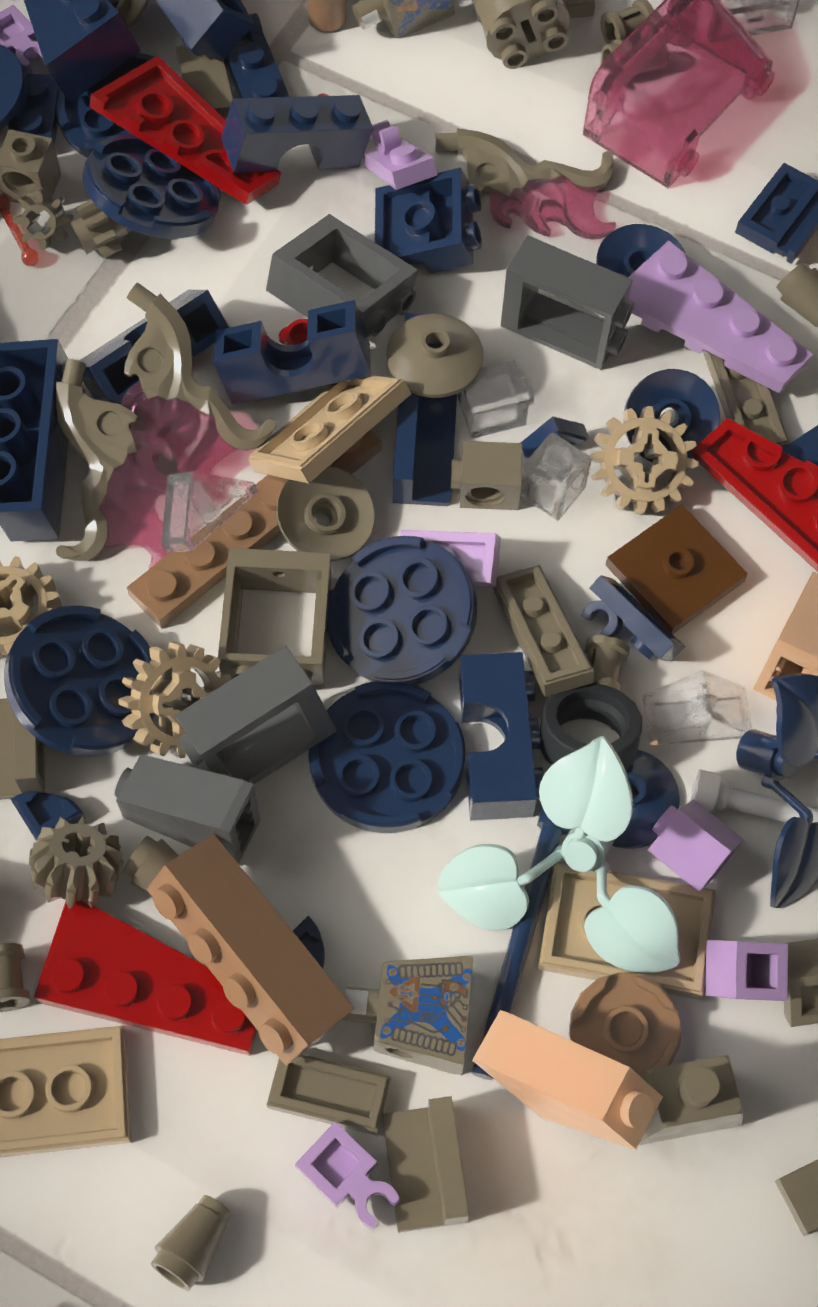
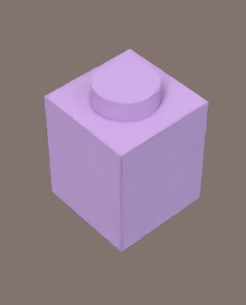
M691 800L679 810L671 805L652 828V831L658 837L648 851L700 892L716 877L744 840L695 800Z
M707 940L705 996L745 1000L787 1001V943Z

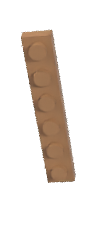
M370 430L330 466L353 474L382 451V440ZM271 475L265 476L127 586L129 596L161 629L226 577L229 548L261 549L281 533L277 521L276 506L279 494L289 479Z

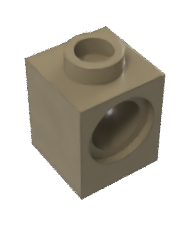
M9 129L0 149V187L4 200L19 203L20 198L28 196L36 202V193L41 188H45L48 198H52L61 177L53 138Z
M463 441L461 460L452 459L451 489H460V508L518 510L522 483V443Z

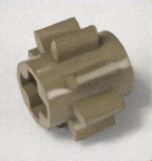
M41 188L36 193V202L28 196L19 199L18 202L25 211L23 214L13 218V223L22 225L25 232L22 237L23 242L31 238L40 240V246L42 250H45L51 244V235L60 242L69 237L62 226L71 222L74 219V215L65 214L62 207L65 201L64 196L56 200L48 198L46 189ZM45 210L50 217L47 220L48 225L42 227L37 221L41 216L40 213Z
M92 200L76 207L80 218L70 222L86 254L98 250L100 256L104 259L122 250L118 238L128 234L125 226L107 216Z

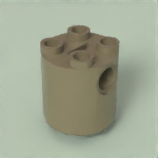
M472 0L477 18L483 26L487 49L495 58L502 60L506 68L516 69L523 66L528 59L539 58L547 52L559 51L569 41L567 31L570 27V14L562 0Z

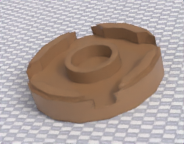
M618 972L596 979L579 994L570 1012L569 1037L571 1041L630 1067L639 1076L647 1070L671 1065L680 1048L681 1022L674 1000L660 984L642 974Z

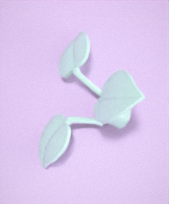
M600 736L581 749L560 758L550 766L542 778L539 795L546 815L555 825L571 829L563 844L557 846L553 853L526 873L518 875V861L511 850L496 844L475 845L455 856L447 864L439 877L437 888L441 898L459 915L482 929L503 930L516 925L528 909L529 897L522 885L532 882L559 860H565L573 870L596 872L597 899L602 907L593 910L588 915L584 928L589 943L600 957L618 968L638 973L666 971L676 967L681 960L678 946L677 920L672 908L659 893L647 887L629 885L618 889L612 898L608 895L607 872L610 865L606 862L605 857L614 840L625 831L630 823L633 799L625 768L615 749L605 736Z

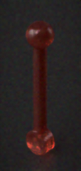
M0 194V214L22 251L21 261L26 266H35L39 261V254L35 249H31L27 242L22 241L23 234L18 225L13 223V216L9 211L11 207L9 199L6 195Z

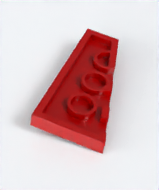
M159 56L154 57L91 94L90 108L245 205H248L279 184L281 172L278 169L277 171L233 172L221 139L226 120Z
M729 418L725 419L692 450V458L699 461V464L818 572V466L808 460L804 463L783 452L782 446Z
M82 900L76 901L70 910L65 901L33 997L37 1003L248 1056L251 1055L257 1029L243 1011L235 1007L227 999L223 986L207 966L93 906L91 908Z

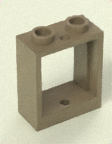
M229 548L218 658L221 660L219 664L220 671L230 674L233 679L269 656L264 654L237 653L243 589L316 593L311 657H294L313 685H324L328 604L332 580L331 553Z

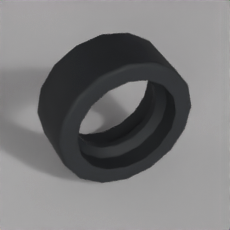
M596 683L550 696L543 709L540 728V749L545 760L551 766L560 758L587 745L571 738L560 727L567 721L583 718L597 720L609 725L619 734L620 738L611 743V745L618 754L625 771L630 768L637 756L642 734V716L636 704L628 696L613 687Z

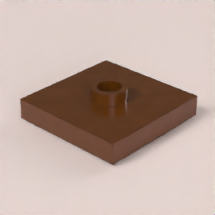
M682 504L609 555L605 564L639 603L672 634L745 582L748 575Z

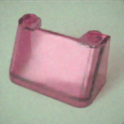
M664 0L604 60L596 71L589 89L582 135L668 189L680 175L686 177L691 173L700 155L696 152L700 136L739 95L750 100L756 95L761 97L766 93L775 77V73L771 71L773 61L721 0Z

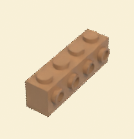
M214 833L165 864L147 888V891L153 897L155 907L159 913L172 921L187 940L193 956L199 962L206 964L223 986L227 999L235 1007L243 1011L258 1030L264 1046L270 1052L277 1054L285 1066L289 1065L332 1031L355 1009Z

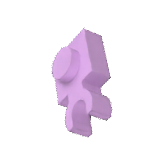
M14 5L1 11L0 44L14 53L26 74H33L30 61L40 60L44 63L31 22Z
M336 1121L295 1163V1167L336 1208L350 1196L355 1201V1209L359 1220L370 1229L374 1230L379 1225L376 1218L367 1210V1203L370 1198L376 1195L383 1196L394 1207L399 1203V1196L391 1185L382 1181L372 1182L367 1177L377 1166V1161Z

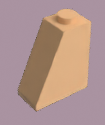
M814 571L805 585L753 690L776 700L771 681L773 678L798 673L818 676V573Z
M501 1010L472 1060L539 1117L635 1150L663 1098L630 1067Z

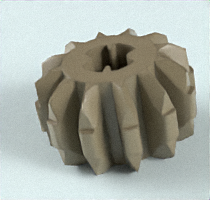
M83 816L77 824H70L60 817L55 828L42 827L41 833L37 837V842L33 843V848L30 849L29 866H31V880L34 889L45 890L48 903L60 898L65 899L69 910L76 901L81 900L93 908L98 900V896H111L119 876L122 875L124 860L120 852L119 836L107 835L104 822L95 826L87 825Z

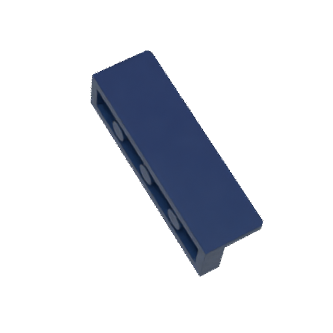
M405 313L404 322L423 314ZM430 345L429 347L437 349L442 346ZM411 393L409 397L398 405L392 503L449 506L451 504L452 459H454L457 394L442 398H428Z

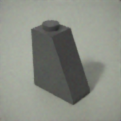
M140 754L133 769L128 767L123 771L115 788L116 802L124 819L190 847L195 846L214 833L238 864L260 823L254 784L242 779Z

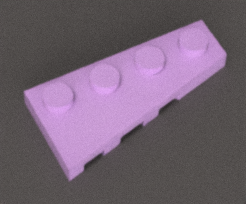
M669 240L628 277L633 280L629 300L635 302L632 314L642 318L641 325L657 333L662 328L686 340L684 343L685 347L699 354L702 351H708L724 359L725 367L777 393H780L809 364L813 356L810 351Z

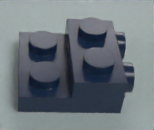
M460 167L440 172L434 177L395 190L390 185L375 188L374 242L411 266L424 263L430 274L474 264L473 251L482 248L481 232L477 222L473 221V213L480 212L482 208L481 197L476 184H469Z

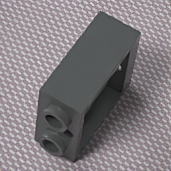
M328 214L272 254L266 291L307 318L308 310L355 300L367 336L376 337L384 329L387 322L398 314L404 315L412 306L416 297V291L413 288L418 270L331 214ZM333 262L375 290L360 301L318 274V272Z
M527 235L506 270L500 326L602 370L609 355L618 356L626 341L628 330L624 327L632 314L635 302L629 300L633 280ZM538 289L602 315L605 319L602 321L538 293Z
M287 645L175 715L186 732L185 735L177 740L194 766L198 769L242 779L252 784H256L337 732L313 683Z

